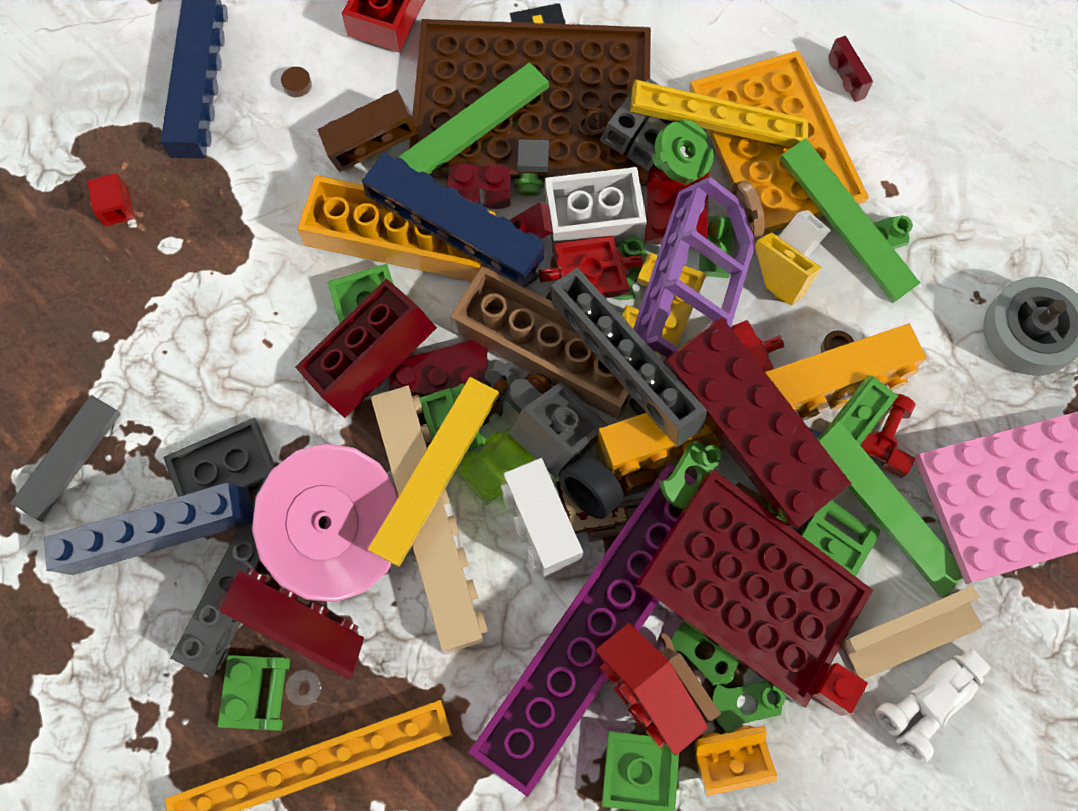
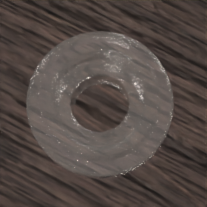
M308 670L295 672L286 683L285 691L287 698L298 706H308L314 703L321 693L320 679L315 673ZM302 682H308L310 685V690L305 695L299 693V685Z

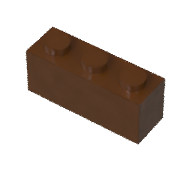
M398 89L317 129L328 158L339 172L419 133Z

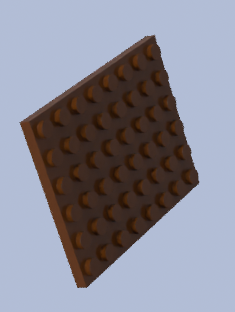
M421 19L412 114L419 133L410 137L409 149L530 62L549 81V88L432 172L430 176L448 178L449 167L460 163L472 164L479 168L492 164L503 165L511 169V180L519 179L521 174L531 173L538 175V179L544 182L545 178L637 167L640 185L647 186L648 171L626 157L642 129L639 128L622 155L600 141L603 133L593 134L587 130L585 116L589 110L601 108L606 111L610 121L632 92L635 80L645 82L650 78L651 27ZM594 113L593 126L599 127L600 113ZM519 140H549L548 172H518Z

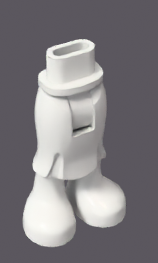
M969 648L962 656L954 655L951 660L940 665L922 685L909 691L908 697L896 705L888 702L881 704L875 710L876 717L887 733L896 736L906 729L910 719L919 711L924 717L899 736L896 742L909 756L925 764L934 754V749L929 741L932 735L939 728H944L948 719L973 698L978 687L984 682L982 677L990 670V667L975 650Z

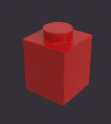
M118 173L102 175L99 178L87 181L93 213L105 227L135 219L128 187Z
M835 663L828 668L812 698L840 716L852 714L868 682L839 663Z

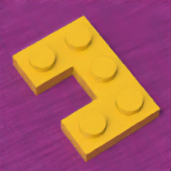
M648 252L637 278V284L645 287L648 286L658 255ZM684 265L679 280L700 293L707 273ZM674 294L670 306L671 313L665 322L661 335L662 338L678 347L694 307ZM626 305L621 315L632 328H634L639 309Z

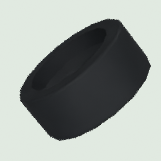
M579 454L559 473L560 483L568 497L577 507L594 518L603 519L607 517L623 501L624 493L620 483L614 474L594 457L587 454Z

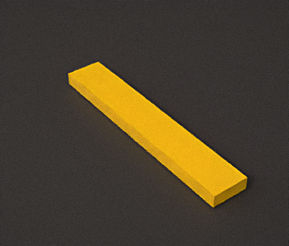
M635 80L632 87L630 112L674 122L690 120L701 128L790 148L805 138L808 140L809 119L639 80Z
M469 377L369 546V552L398 568L400 567L496 402L499 391Z

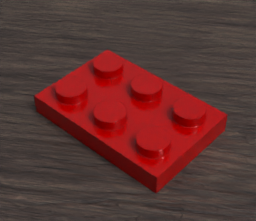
M655 164L652 165L648 173L646 245L662 244L679 191L710 177V170L706 175L694 182L684 185L669 178ZM706 194L704 200L705 207L700 213L696 228L697 232L708 240L709 195Z

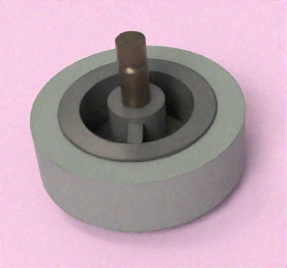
M1026 277L1011 283L994 299L985 313L983 330L990 350L1004 365L1022 374L1043 376L1061 370L1078 357V294L1064 283L1047 277Z

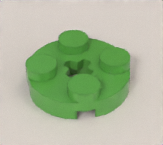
M680 120L679 122H672L667 125L656 137L655 154L653 155L655 166L658 169H662L672 180L684 185H688L706 175L711 169L714 155L713 149H708V144L705 141L708 139L706 132L698 124L690 120ZM684 146L686 148L685 153L688 157L682 155L680 147Z

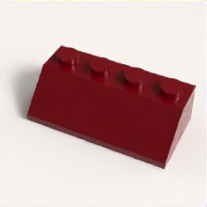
M386 278L295 368L323 400L341 416L346 418L437 327L410 298Z
M249 567L245 573L239 570L236 571L215 609L350 680L365 638L356 633L359 626L342 617L338 623L327 618L326 615L329 610L312 601L309 602L308 606L297 602L295 599L298 595L280 585L277 590L264 584L267 577Z

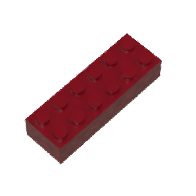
M723 317L712 321L663 360L667 367L707 409L705 418L707 426L778 517L788 526L799 528L852 484Z

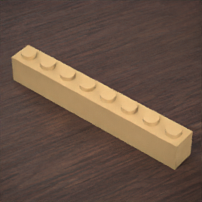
M409 386L371 396L398 496H400L426 452V444L432 442L427 424L421 425L418 414L423 413L419 395L412 396ZM446 488L412 545L440 646L445 655L484 643L482 633L488 632L483 612L476 613L472 600L479 599L473 579L466 581L463 571L464 567L469 566L464 548H457L453 537L459 535V530L454 515L448 517L444 505L450 503Z

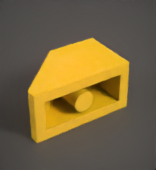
M772 232L758 239L755 244L765 288L774 293L776 299L790 306L803 298L822 267Z

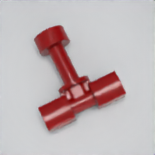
M897 394L898 397L887 410L890 414L882 431L873 432L872 435L869 433L860 446L867 454L882 461L881 467L903 478L910 472L915 458L896 448L898 441L894 438V435L902 418L907 419L911 417L916 404L911 398Z

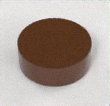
M290 67L281 76L283 89L289 96H304L312 87L310 75L302 67Z
M832 331L822 341L821 353L852 343L854 340L844 331Z

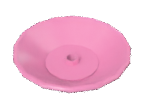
M324 443L295 451L271 470L256 496L252 532L260 561L280 586L306 600L338 602L366 592L388 572L391 563L369 552L368 548L399 497L396 485L379 462L354 447ZM322 516L325 517L327 521V525L324 529L320 528L318 524V521Z

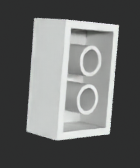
M637 167L545 178L546 204L549 205L553 229L551 234L552 247L555 243L612 235L615 243L625 242L630 237H636L640 240L644 239L647 221Z
M537 459L504 473L505 484L500 486L503 493L502 497L508 512L515 511L517 515L514 517L516 523L514 525L521 542L528 541L530 548H527L529 555L527 556L534 573L541 572L544 580L581 565L583 550L543 459Z

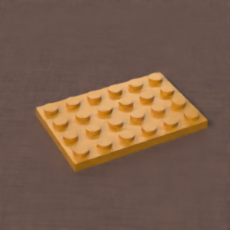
M799 50L690 81L689 90L692 93L809 119V143L859 205L866 203L869 196ZM707 129L730 184L747 180L755 188L764 212V234L787 227L798 212L808 210L816 218L824 216L779 159L783 153L791 149L790 147Z

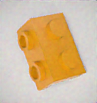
M747 725L738 728L735 732L721 735L719 733H709L695 741V760L706 796L777 781V772L766 743L767 731L765 726L754 727Z

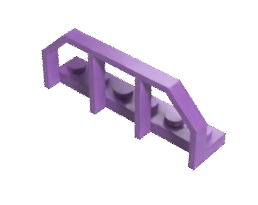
M711 177L679 191L633 328L653 351H657L665 357H668L678 349V347L662 338L661 335L665 322L671 313L670 306L674 294L714 321L723 317L730 327L732 326L756 244L742 201ZM706 194L724 206L728 211L740 246L736 260L697 232L696 225L700 213L705 207L704 200ZM690 246L731 275L721 308L679 280L683 266L688 260Z

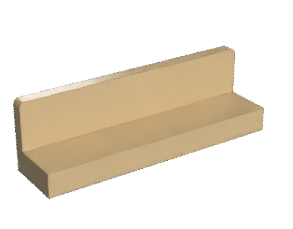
M970 586L845 640L842 647L855 674L864 680L981 629L982 625L970 602L980 597L974 586Z

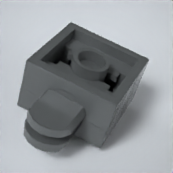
M516 379L511 383L503 398V402L518 415L508 433L536 460L542 458L547 471L554 478L559 476V473L579 454H586L597 442L599 429L608 426L602 418L562 381L542 395L526 379Z

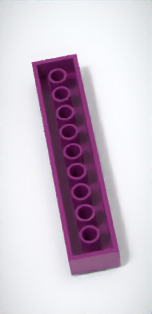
M671 463L667 464L468 752L526 797H529L607 680L599 668L603 661L596 652V649L628 623L640 631L658 602L637 588L635 584L683 511V509L677 508L668 502L660 488L659 480L669 478L675 469V466ZM684 473L685 482L690 486L693 485L696 480Z

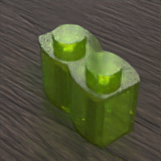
M510 429L505 430L503 433L497 431L492 434L485 442L487 447L478 454L472 452L460 464L462 467L459 470L460 478L485 505L491 503L502 493L500 486L505 484L504 473L535 461V458L508 433Z

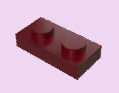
M847 36L835 39L829 53V63L832 69L836 70L839 74L845 91L850 93L853 100L857 102L866 98L874 81Z

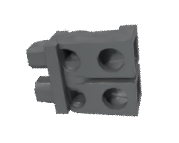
M650 78L645 81L648 83L659 85ZM631 92L608 122L600 141L623 155L639 128L642 129L626 157L649 171L654 164L653 155L655 154L656 137L664 127L674 121L630 112Z

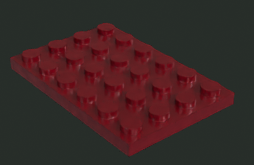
M714 469L708 470L635 584L641 591L768 684L783 691L785 696L798 706L804 708L810 702L873 592L872 588Z

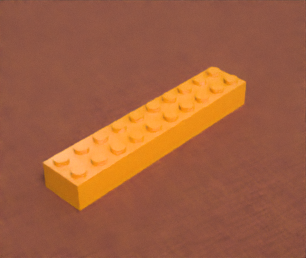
M910 323L767 371L766 374L801 419L805 421L817 416L820 413L819 410L828 407L831 410H837L844 407L867 375L874 376L885 386L889 387L890 390L906 385L908 383L907 379L919 372L918 367L927 357ZM647 413L600 428L596 444L602 464L614 474L618 481L625 475L653 469L654 472L665 469L669 462L681 459L690 442H699L707 446L715 445L720 450L725 447L706 423L702 430L676 447Z

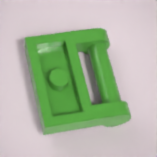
M833 499L804 523L799 534L854 576H857L879 537L880 529L871 523L865 524L833 502ZM826 514H829L858 534L859 542H856L824 520Z
M228 655L218 727L282 731L283 720H280L285 671L289 670L290 659ZM264 669H272L265 719H258Z

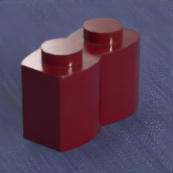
M467 163L455 164L449 167L448 186L456 189L466 200L472 203L478 202L489 209H504L511 205L510 168L496 164L479 168Z

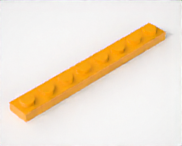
M442 700L165 798L167 811H244L452 735Z

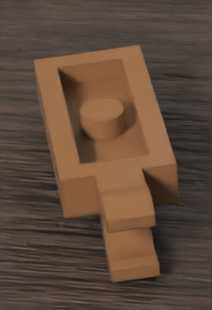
M665 633L660 635L659 639L664 645V650L660 653L670 661L705 723L711 722L721 713L680 653L677 654L670 637Z

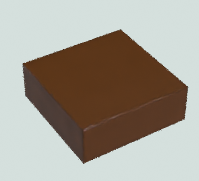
M653 469L625 475L618 481L624 493L623 497L644 492L656 482L657 477Z

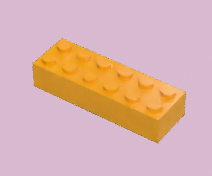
M315 175L297 227L305 246L467 281H473L482 267V263L366 197L362 184ZM488 211L489 213L496 216L495 212Z

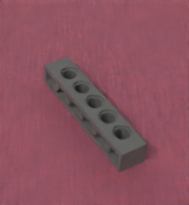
M578 268L551 285L553 307L676 447L704 428L707 409Z
M269 469V471H268L266 477L264 478V480H263V482H262V484H261V486H260V488H259V490H258L256 496L258 495L260 489L262 488L264 482L266 481L268 475L270 474V472H271L270 469ZM256 496L254 497V499H253V501H252V503H251L252 515H253V516H254V508H255ZM252 523L238 528L170 659L200 673L210 676L215 675L241 624L215 609L217 603L237 570L245 573L249 567L264 576L268 571L259 559L252 532Z

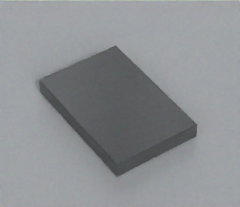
M255 417L163 457L178 497L226 482L251 490L261 486L269 469L272 470L276 467L258 420Z

